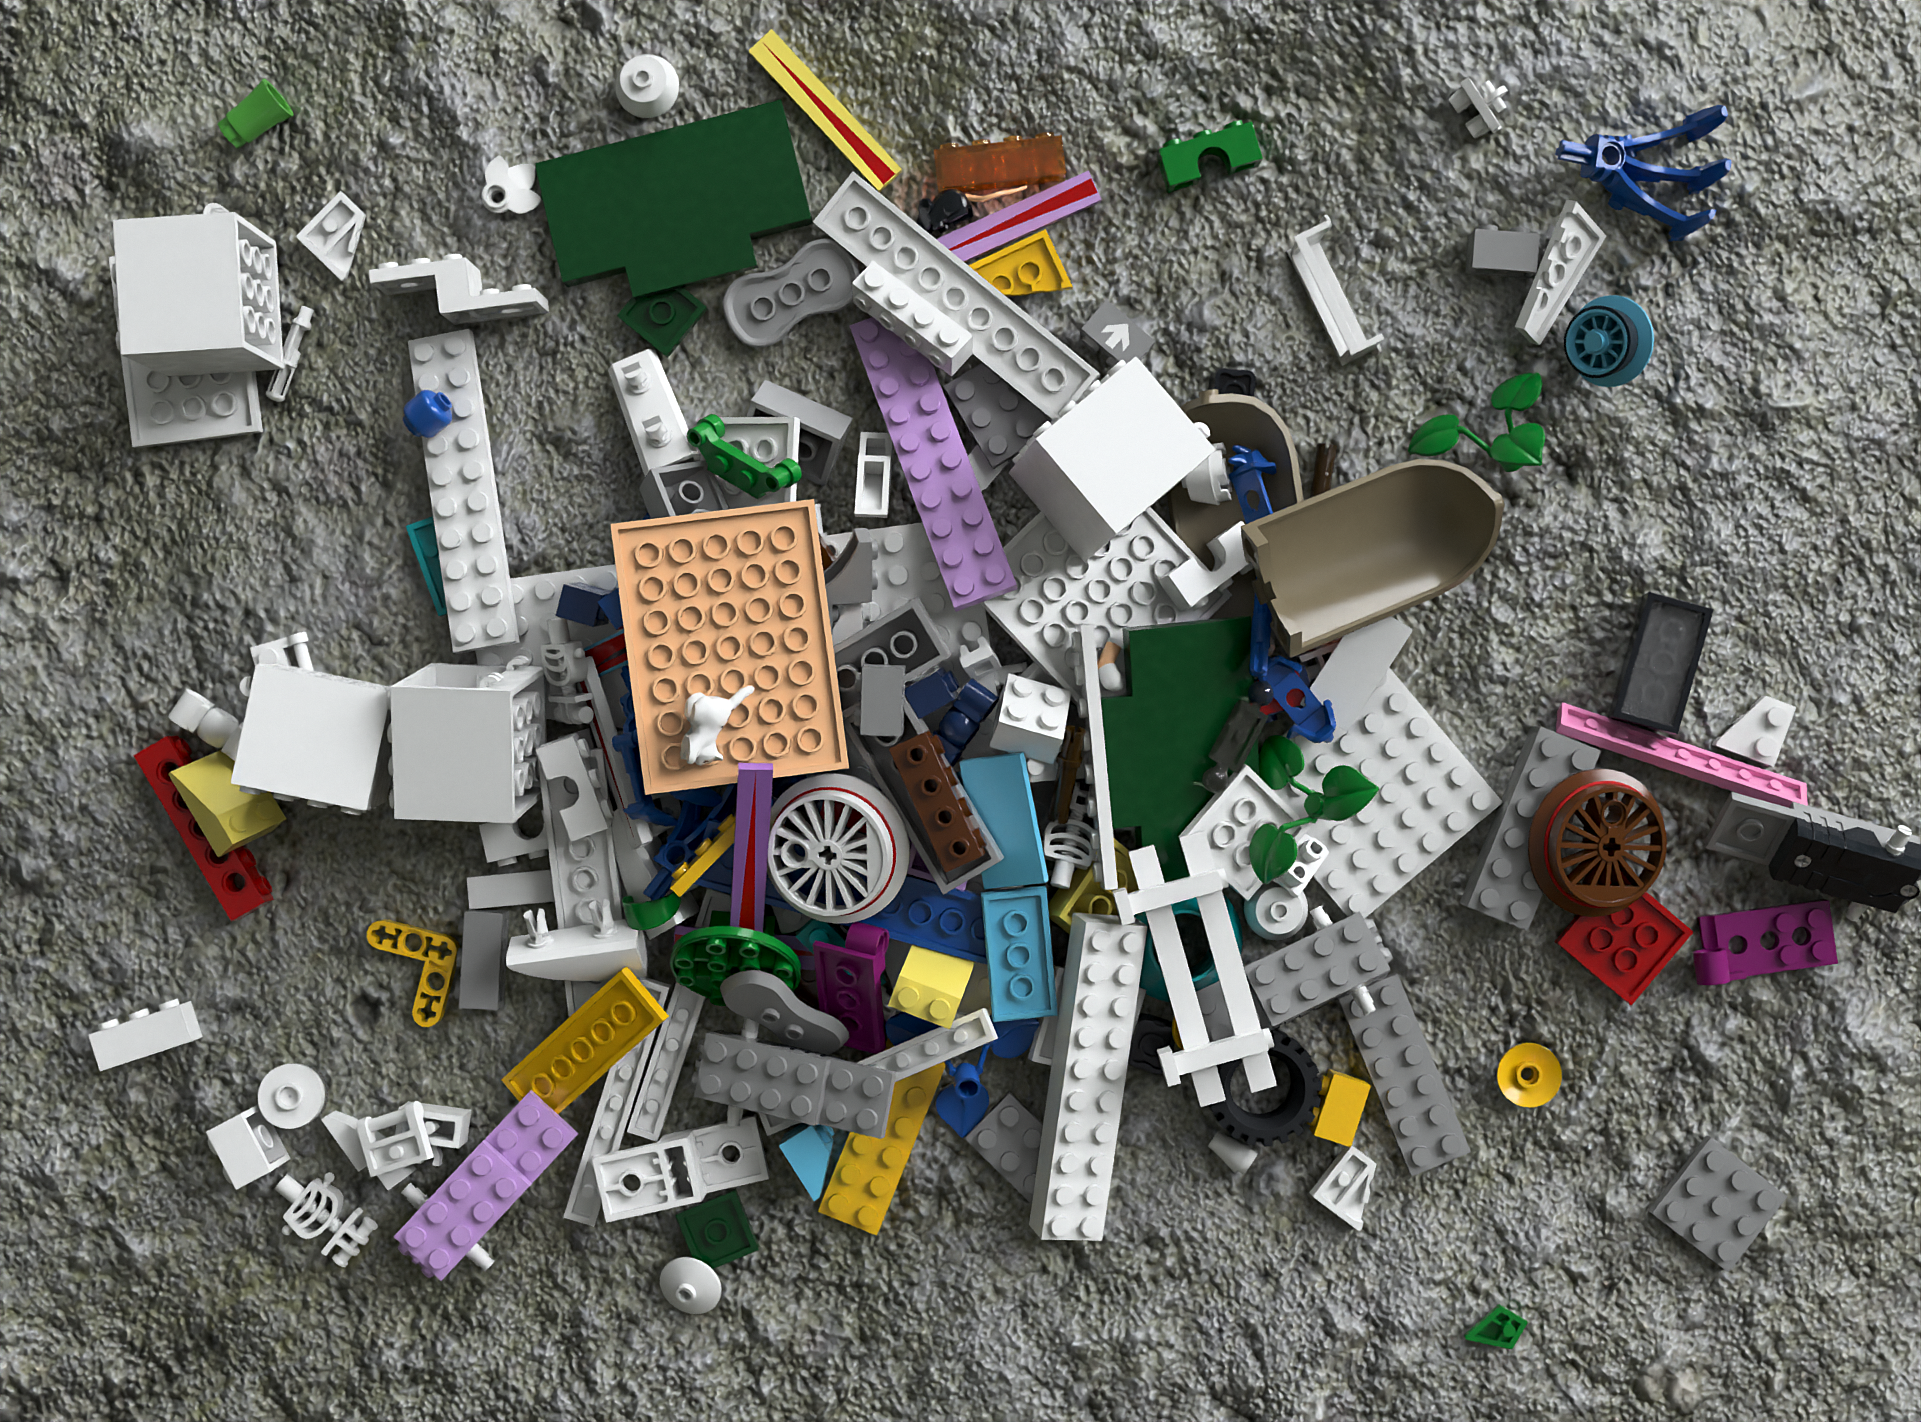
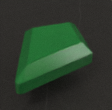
M1498 1304L1464 1334V1338L1469 1341L1513 1349L1528 1321Z

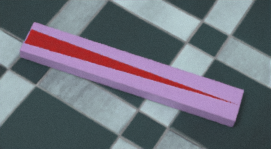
M1086 171L941 236L936 240L963 262L967 263L1101 203L1102 199L1090 172Z

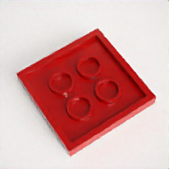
M1621 872L1624 884H1631ZM1645 892L1633 904L1619 912L1598 917L1577 915L1555 940V943L1622 1000L1632 1006L1693 934V931L1650 894Z

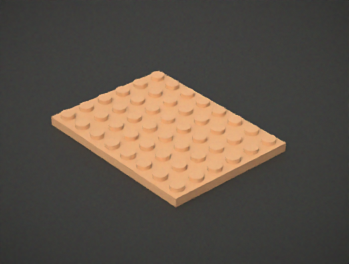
M814 499L610 524L645 795L737 783L738 763H773V778L849 768ZM753 686V693L746 697L731 712L728 721L715 741L716 748L723 756V760H714L711 763L700 766L695 762L688 764L687 760L681 759L682 740L691 728L690 722L684 715L687 699L698 692L706 696L730 699L740 689Z

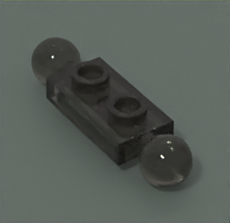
M1256 681L1249 687V703L1237 700L1208 755V758L1216 762L1215 767L1207 769L1202 776L1203 786L1209 792L1218 793L1227 787L1228 770L1237 774L1240 772L1269 717L1259 711L1261 707L1270 704L1274 697L1273 687L1268 682Z

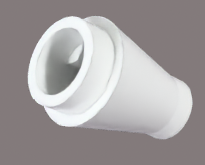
M1217 1131L1207 1146L1234 1173L1238 1171L1242 1175L1246 1173L1257 1156V1153L1251 1150L1253 1146L1224 1135L1220 1131Z

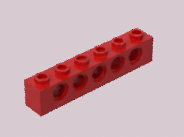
M165 736L133 756L230 921L243 919L275 900L271 894L273 891L272 886L266 877L260 876L254 866L256 865V859L249 849H244L241 846L228 852L229 856L226 862L217 857L168 775L172 764L175 763L180 768L192 763L193 760L190 757L192 751L183 738ZM237 873L241 874L245 880L242 890L237 888L234 883Z

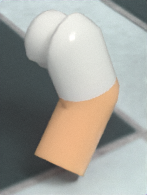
M1107 641L1097 661L1098 676L1106 689L1117 692L1125 684L1124 678L1115 665L1121 647Z

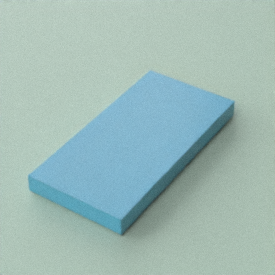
M1024 752L963 759L960 761L964 789L1004 856L1000 862L981 872L984 889L1046 883L1049 879Z
M1046 886L980 892L992 1021L1002 1022L1058 1016Z

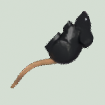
M1027 186L999 191L986 196L965 194L963 191L956 189H947L939 193L933 201L929 198H924L919 202V215L916 223L929 234L937 229L942 234L949 230L950 224L957 226L974 216L971 202H986L1000 196L1027 189Z

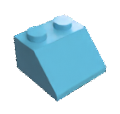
M801 1123L784 1134L779 1147L813 1201L820 1198L834 1141L831 1136L835 1133L832 1127L820 1124L814 1126Z

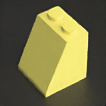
M912 944L888 1006L950 1029L975 961Z

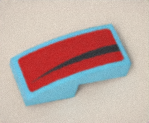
M624 629L584 648L585 657L591 656L593 658L599 677L628 664Z

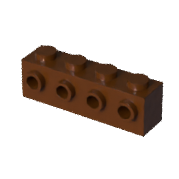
M929 730L889 748L945 873L982 857L985 854L983 847L987 846V841L980 827L975 829L969 816L973 815L972 808L965 796L962 798L959 796L955 785L959 784V780L951 765L946 767L941 755L945 753V750L938 735L932 736Z

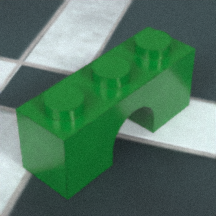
M1242 120L1228 123L1224 126V130L1212 133L1211 129L1200 131L1193 135V139L1181 142L1179 138L1167 141L1162 144L1163 148H1160L1157 153V160L1167 193L1199 183L1201 175L1198 169V160L1203 156L1215 155L1222 159L1228 175L1258 167L1263 159L1252 121L1243 124Z

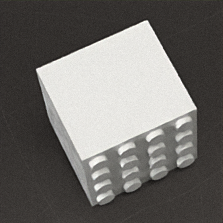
M218 203L208 204L204 208L203 214L113 220V231L110 232V244L113 251H115L112 278L117 285L114 311L117 318H119L116 345L122 356L167 376L284 369L276 241L237 213L229 212Z
M1136 356L1127 364L1123 359L1107 372L1108 374L1101 381L1097 380L1090 385L1076 402L1072 400L1058 412V416L1051 422L1047 421L1039 427L1026 442V445L1019 451V454L1012 459L1015 465L1009 471L1011 477L1039 510L1044 513L1045 517L1084 562L1130 525L1215 451V448L1206 439V437L1210 436L1208 426L1201 422L1193 424Z
M522 655L515 657L507 665L431 663L390 687L386 697L387 709L391 710V723L388 726L387 738L388 742L392 743V756L389 759L388 771L390 776H393V788L390 792L389 803L390 807L394 808V819L514 823L542 798L536 749L540 745L547 743L546 677L543 667L518 666L530 661L529 658Z
M256 664L252 685L251 676L244 677L240 683L241 692L249 697L231 784L240 785L239 791L260 795V792H274L273 798L284 801L305 798L308 799L307 805L319 808H327L328 806H333V804L340 805L341 812L361 815V813H366L367 810L371 811L372 808L376 809L377 806L386 803L392 777L388 771L389 759L392 756V743H389L387 738L388 726L391 723V710H388L386 705V697L390 686L284 664Z

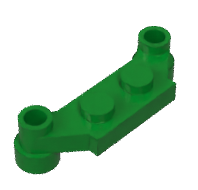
M709 414L700 419L697 425L687 432L689 443L694 447H698L708 464V471L757 500L766 495L767 492H777L783 487H791L799 482L802 477L799 465L790 458L777 463L774 468H769L721 440L720 438L725 434V426L723 421L715 414Z

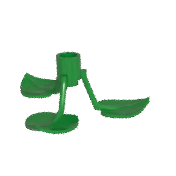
M1536 372L1514 376L1502 382L1494 390L1491 403L1496 410H1505L1509 434L1497 436L1491 447L1464 426H1458L1459 419L1457 416L1446 414L1428 420L1416 431L1408 447L1409 455L1416 454L1429 457L1443 454L1457 443L1459 434H1464L1485 450L1490 458L1499 462L1505 472H1514L1523 466H1541L1545 442L1543 428L1535 423L1521 424L1514 428L1511 416L1513 410L1524 411L1538 399L1542 390L1541 375Z
M1279 735L1269 736L1263 743L1258 757L1259 777L1272 790H1280L1289 782L1293 787L1307 794L1308 797L1305 799L1304 808L1309 816L1282 824L1279 829L1271 824H1264L1254 833L1249 848L1250 862L1256 876L1264 884H1269L1272 880L1284 875L1296 860L1297 844L1291 834L1285 833L1286 830L1307 823L1315 824L1317 819L1327 821L1347 820L1367 806L1379 790L1377 785L1369 781L1357 769L1346 765L1336 766L1325 775L1322 782L1323 793L1307 788L1293 778L1304 769L1305 764L1302 751L1293 741Z

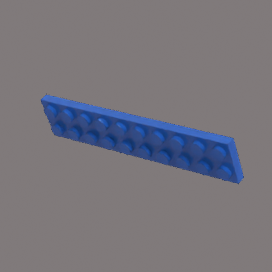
M709 818L703 841L707 837L712 841L721 832L717 829L722 823L721 821ZM780 838L779 846H783L788 840ZM734 843L693 884L731 894ZM794 844L795 852L799 856L805 857L804 848L799 844ZM800 868L786 873V875L794 885L810 868ZM818 871L798 889L807 897L810 894ZM855 871L867 883V876ZM767 873L765 904L801 913L783 899L772 884ZM907 874L900 891L885 908L869 918L857 921L887 929L891 939L987 965L981 894L954 888L943 895L936 882ZM826 876L816 899L817 902L826 904ZM847 879L856 902L865 898ZM836 883V905H846ZM854 922L840 924L850 927Z

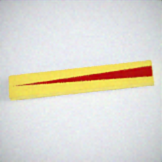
M772 29L748 50L757 63L875 190L880 193L902 172L899 165Z

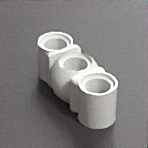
M186 689L168 715L169 719L191 733L197 731V735L203 741L216 748H222L221 752L235 761L243 722L239 724L238 720L228 712L220 708H213L215 704L210 703L200 694Z

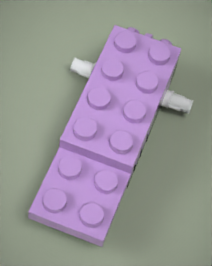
M529 1091L430 1198L418 1187L415 1188L412 1183L408 1184L401 1192L414 1206L413 1208H416L418 1211L394 1236L400 1242L398 1250L405 1256H411L413 1258L411 1261L415 1265L419 1264L422 1267L421 1271L426 1277L436 1276L440 1281L465 1255L478 1267L480 1266L486 1271L494 1263V1260L489 1257V1254L477 1242L578 1133L535 1092Z

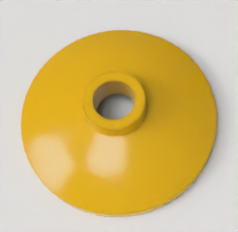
M1521 1043L1513 1046L1502 1056L1497 1067V1082L1501 1092L1512 1103L1522 1107H1538L1549 1102L1558 1092L1562 1081V1070L1556 1056L1546 1047L1536 1043ZM1524 1068L1531 1069V1076L1527 1079H1523L1521 1076Z

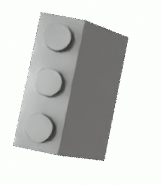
M767 380L763 381L752 398L746 416L799 418L798 465L801 469L802 477L822 486H825L846 441L853 419Z
M706 460L651 468L639 487V491L651 519L729 509L715 474L707 470L708 464Z

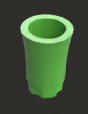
M263 78L249 95L226 113V117L218 122V126L227 140L239 149L247 142L251 143L278 123L294 116V114L276 88Z

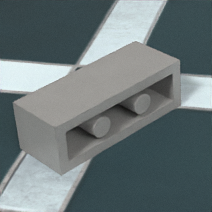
M470 909L464 911V916L460 917L458 932L459 935H463L462 948H459L457 952V967H461V977L455 985V999H459V1008L499 1010L504 1006L510 911Z

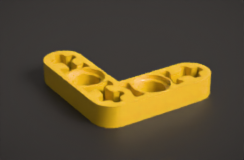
M382 919L373 922L369 926L366 936L372 947L425 961L412 1009V1016L414 1021L422 1027H431L442 1020L457 967L459 942L450 935L392 920ZM385 926V932L388 934L397 935L399 934V929L402 932L398 942L392 938H387L380 942V936L376 934V930L382 929ZM410 933L419 935L422 940V945L418 951H411L406 946L405 940ZM446 942L448 943L447 948L452 950V954L446 955L444 958L441 957L442 953L434 949L429 950L428 955L425 954L429 943L430 945L441 946ZM433 972H438L444 977L445 983L440 990L432 989L429 986L428 978ZM424 993L430 996H441L440 1000H433L431 1010L436 1012V1016H432L428 1020L425 1019L426 1014L421 1012V1008L427 1007L430 1001V997H424Z

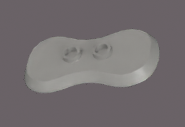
M825 238L813 240L804 245L785 265L769 272L747 274L736 279L727 288L723 297V311L726 321L734 335L745 345L757 348L773 345L781 340L802 319L815 314L837 312L848 307L853 302L852 282L860 275L858 266L851 253L835 240Z
M759 970L742 971L725 979L720 986L723 1000L730 1010L765 1026L785 1045L829 1055L838 1050L849 1039L847 1028L838 1019L811 1008L800 1001L780 978L770 973Z

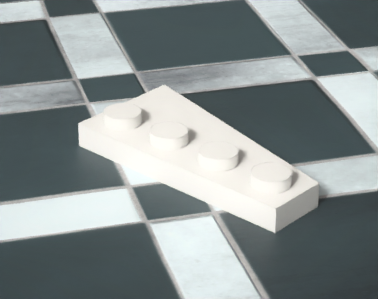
M1566 200L1515 325L1516 329L1530 343L1536 345L1542 343L1606 238L1603 231L1577 201Z

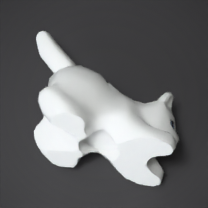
M744 687L730 699L706 696L701 692L691 695L685 703L684 715L690 722L691 728L682 740L681 759L687 760L688 764L695 762L700 766L711 763L714 760L722 761L723 756L716 748L715 741L728 721L731 712L746 697L753 693L754 687Z

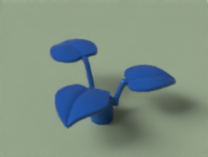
M906 1012L894 1015L885 1022L887 1036L894 1046L941 1027ZM991 1014L989 1017L998 1039L983 1045L977 1065L961 1063L954 1067L950 1059L944 1061L949 1074L953 1076L954 1084L945 1086L939 1092L935 1103L936 1110L940 1117L961 1138H964L981 1121L989 1105L988 1091L984 1085L980 1084L979 1075L983 1073V1064L988 1049L991 1047L994 1054L1002 1058H1014L1021 1055L1031 1045L1035 1032L1040 1025L1036 1018L993 1022Z

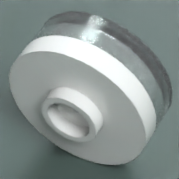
M303 1063L285 1064L274 1068L264 1077L258 1090V1105L261 1113L271 1124L284 1129L299 1128L313 1123L322 1115L329 1099V1089L323 1075L316 1068Z

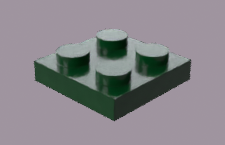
M680 287L644 298L634 299L632 296L618 313L617 317L668 358L708 308L686 289Z
M736 1188L681 1210L675 1215L692 1257L706 1263L712 1269L760 1249Z

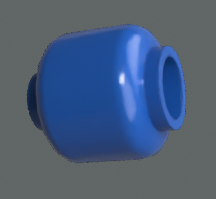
M423 390L405 404L403 422L413 435L432 438L451 423L452 413L450 408H452V404L442 392L436 394L431 390Z

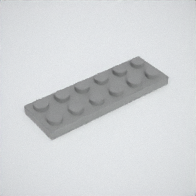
M1390 974L1366 986L1376 1008V1011L1366 1016L1363 1015L1361 1008H1358L1352 994L1338 999L1409 1174L1414 1176L1470 1153L1466 1138L1398 974Z

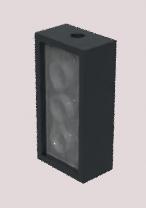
M1652 592L1643 595L1608 718L1667 735L1678 734L1714 609Z

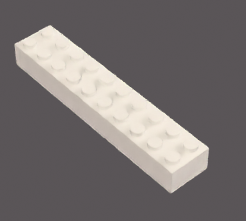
M1073 913L1029 1221V1226L1041 1240L1102 1241L1148 928L1147 925L1135 918L1136 922L1122 925L1119 915Z

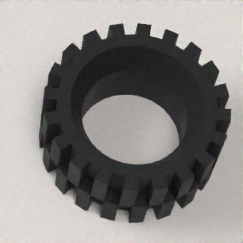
M1278 1029L1271 1032L1274 1047L1270 1048L1267 1052L1268 1055L1276 1057L1285 1063L1290 1074L1291 1084L1285 1101L1273 1111L1260 1114L1251 1113L1243 1110L1233 1101L1230 1088L1231 1079L1236 1068L1242 1063L1241 1058L1216 1065L1226 1100L1210 1104L1209 1108L1223 1129L1228 1130L1231 1136L1237 1140L1242 1138L1246 1144L1254 1146L1256 1142H1261L1264 1147L1273 1146L1272 1141L1279 1140L1281 1144L1290 1141L1288 1135L1293 1132L1299 1136L1305 1131L1301 1126L1305 1121L1311 1124L1315 1118L1312 1110L1314 1107L1319 1108L1321 1102L1317 1094L1318 1090L1322 1091V1085L1317 1077L1319 1071L1316 1064L1310 1058L1309 1053L1293 1037H1289L1285 1032Z

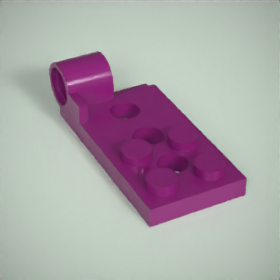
M1827 899L1698 916L1702 949L1692 952L1697 985H1718L1732 980L1746 979L1747 976L1838 964L1830 902ZM1803 927L1806 930L1807 937L1802 944L1797 945L1792 939V934L1796 928ZM1771 931L1775 936V942L1771 948L1764 949L1760 943V938L1763 933ZM1738 935L1743 940V948L1738 953H1732L1729 950L1728 943L1732 937Z
M854 922L850 926L845 948L817 940L813 943L819 1009L821 1012L838 1019L847 1028L849 1039L844 1046L878 1054L886 1048L880 976L886 968L885 953L889 944V931L861 922ZM843 969L849 971L853 976L847 974Z

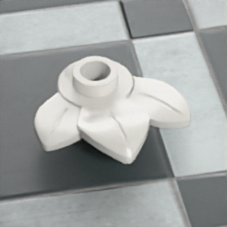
M500 155L488 164L485 170L487 185L482 191L481 198L484 206L489 211L504 213L510 210L517 214H524L539 206L542 199L531 190L536 180V168L533 164H519L509 168L507 162ZM503 193V200L495 203L493 201L494 195Z

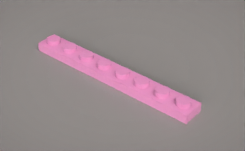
M1563 702L1557 710L1556 733L1569 738H1574L1599 748H1604L1629 758H1634L1659 768L1788 808L1792 802L1807 805V786L1804 782Z

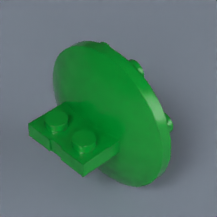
M712 910L709 927L697 929L683 935L675 942L672 948L670 967L676 977V982L703 997L709 998L710 1002L716 1006H726L720 992L722 982L742 971L759 970L770 973L780 978L792 992L800 982L801 963L799 958L791 948L774 938L776 916L764 915L762 933L747 928L729 926L730 912Z

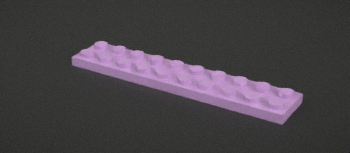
M873 317L850 325L852 335L955 612L1018 589L932 362L916 349L907 345L895 333L883 327Z

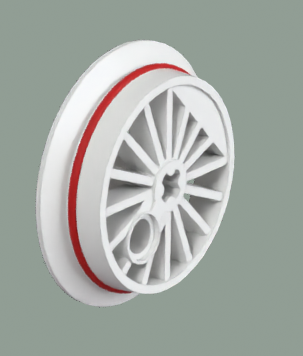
M820 774L797 782L776 800L770 812L767 873L778 893L796 910L808 917L827 923H852L875 915L885 908L900 891L910 863L909 837L900 813L888 797L876 787L864 780L845 774ZM814 800H824L825 826ZM834 801L845 803L836 829ZM804 804L813 827L796 810L798 806ZM855 808L863 817L845 835H842L852 809ZM787 818L802 832L798 833L785 827L784 824ZM866 824L867 835L849 842L848 840ZM780 836L788 839L783 846H779ZM867 843V850H852ZM794 844H799L804 848L805 857H801L795 852ZM830 846L831 851H824ZM856 859H865L867 860V864L862 863ZM800 868H810L794 885L786 875V873ZM818 871L810 894L807 897L798 889ZM855 871L866 875L867 883ZM826 876V904L817 902L816 899ZM847 879L865 898L856 902ZM836 883L846 905H836Z

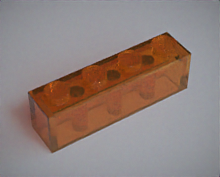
M1053 132L1039 133L1032 139H1022V136H1009L1004 138L1003 142L991 143L989 139H980L971 142L972 145L960 147L958 143H946L940 145V149H934L938 194L947 189H956L965 193L1063 182L1066 177L1062 135L1054 136Z

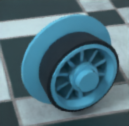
M1617 295L1602 296L1587 303L1570 321L1564 336V350L1570 365L1584 379L1602 387H1616L1635 379L1648 364L1654 346L1653 328L1646 312L1633 300Z

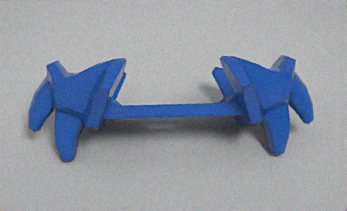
M1233 445L1232 450L1237 455L1231 456L1228 459L1229 464L1234 465L1233 472L1228 476L1234 485L1245 522L1248 524L1273 513L1261 473L1265 472L1274 475L1277 470L1275 463L1268 462L1258 449L1251 450L1245 446ZM1251 490L1256 491L1260 498L1257 511L1251 508L1247 502V495Z
M1280 655L1272 658L1268 656L1267 675L1265 677H1258L1260 686L1255 695V700H1269L1272 698L1270 693L1296 723V725L1289 729L1286 736L1288 739L1301 735L1313 743H1331L1334 738L1333 732L1336 728L1331 701L1327 699L1323 701V705L1295 672L1300 673L1302 671V666L1298 662L1290 661ZM1297 688L1303 691L1305 695L1304 703L1306 704L1303 708L1300 709L1299 707L1288 705L1286 696L1290 690Z

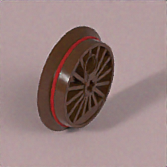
M1611 769L1584 770L1558 783L1545 796L1536 810L1528 837L1530 868L1539 888L1558 907L1573 914L1588 917L1605 916L1619 912L1638 900L1653 885L1660 874L1667 850V837L1663 816L1652 794L1635 778ZM1618 792L1624 794L1621 801L1617 800ZM1605 793V797L1598 796L1600 794ZM1588 800L1584 810L1581 805ZM1634 802H1636L1639 807L1628 817ZM1608 807V815L1606 816V818H1604V812ZM1573 813L1584 825L1583 830L1568 823ZM1646 817L1648 824L1633 829ZM1566 829L1582 837V841L1562 840L1564 830ZM1650 834V843L1631 842ZM1561 848L1584 849L1561 858ZM1624 850L1649 851L1647 862ZM1624 859L1643 868L1639 876L1635 874ZM1581 862L1570 874L1566 876L1564 868ZM1621 872L1631 884H1624ZM1585 876L1583 882L1578 883Z

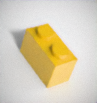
M1328 1069L1327 1076L1322 1075L1320 1078L1322 1091L1318 1090L1319 1098L1321 1099L1319 1108H1313L1312 1113L1315 1115V1118L1311 1124L1309 1122L1307 1124L1310 1125L1309 1130L1314 1136L1351 1147L1371 1086L1365 1080Z

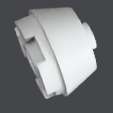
M644 54L630 59L622 66L616 78L615 90L620 104L626 111L637 117L653 118L665 114L671 109L678 96L679 80L674 68L665 59L655 55Z
M1223 442L1211 444L1215 451L1181 480L1183 488L1188 489L1192 501L1220 505L1222 501L1232 500L1229 493L1232 492V482L1228 476L1231 473L1230 467L1227 466L1226 459L1222 458V454H1226Z
M1273 880L1269 884L1263 883L1253 896L1244 902V915L1248 925L1257 935L1265 939H1287L1302 928L1307 918L1308 903L1304 892L1302 891L1297 898H1294L1288 890Z

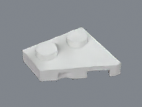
M340 191L296 237L344 282L348 278L366 214Z
M1761 696L1751 705L1750 710L1746 714L1737 718L1732 723V727L1721 737H1717L1713 741L1712 746L1763 765L1774 767L1796 707L1768 696Z
M1353 1145L1351 1147L1345 1146L1309 1193L1360 1231L1363 1227L1361 1218L1364 1204L1368 1203L1369 1184L1374 1177L1376 1163Z

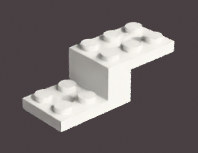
M460 254L445 255L442 257V261L430 262V259L427 258L413 259L410 261L411 265L398 266V263L394 262L382 263L378 265L379 269L369 270L370 283L386 295L437 289L439 312L454 325L549 313L548 300L536 288H531V285H516L512 287V291L500 293L499 289L482 290L480 270L466 257L462 258Z
M757 1115L742 1117L740 1119V1127L727 1126V1121L665 1134L657 1143L594 1156L592 1161L606 1223L701 1202L706 1193L769 1179L770 1173ZM728 1145L736 1146L740 1151V1158L735 1162L727 1161L723 1156V1149ZM634 1174L640 1179L641 1186L638 1190L631 1191L624 1186L623 1179L626 1175Z

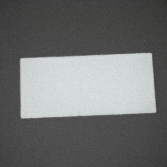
M1390 616L1342 637L1310 687V690L1322 705L1323 701L1327 699L1331 701L1336 726L1346 732L1350 729L1412 633V628ZM1305 697L1303 698V700H1302L1301 703H1300L1302 706H1305V705H1306V704L1304 703Z

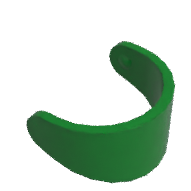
M673 891L659 899L634 903L632 896H625L622 899L626 923L634 930L656 928L666 923L676 914L681 904V897Z

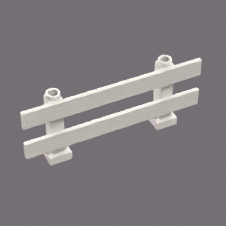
M1205 830L1179 837L1189 877L1165 883L1155 847L1150 845L1128 852L1139 891L1127 893L1125 887L1112 890L1122 925L1136 922L1135 914L1146 913L1184 1050L1172 1053L1169 1046L1157 1049L1158 1057L1168 1087L1181 1083L1179 1075L1191 1073L1200 1107L1226 1100L1216 1065L1236 1059H1242L1251 1093L1277 1086L1267 1052L1270 1048L1274 1047V1042L1269 1028L1261 1029L1222 892L1223 888L1229 887L1228 879L1224 868H1215ZM1195 897L1235 1036L1210 1042L1171 907V904Z

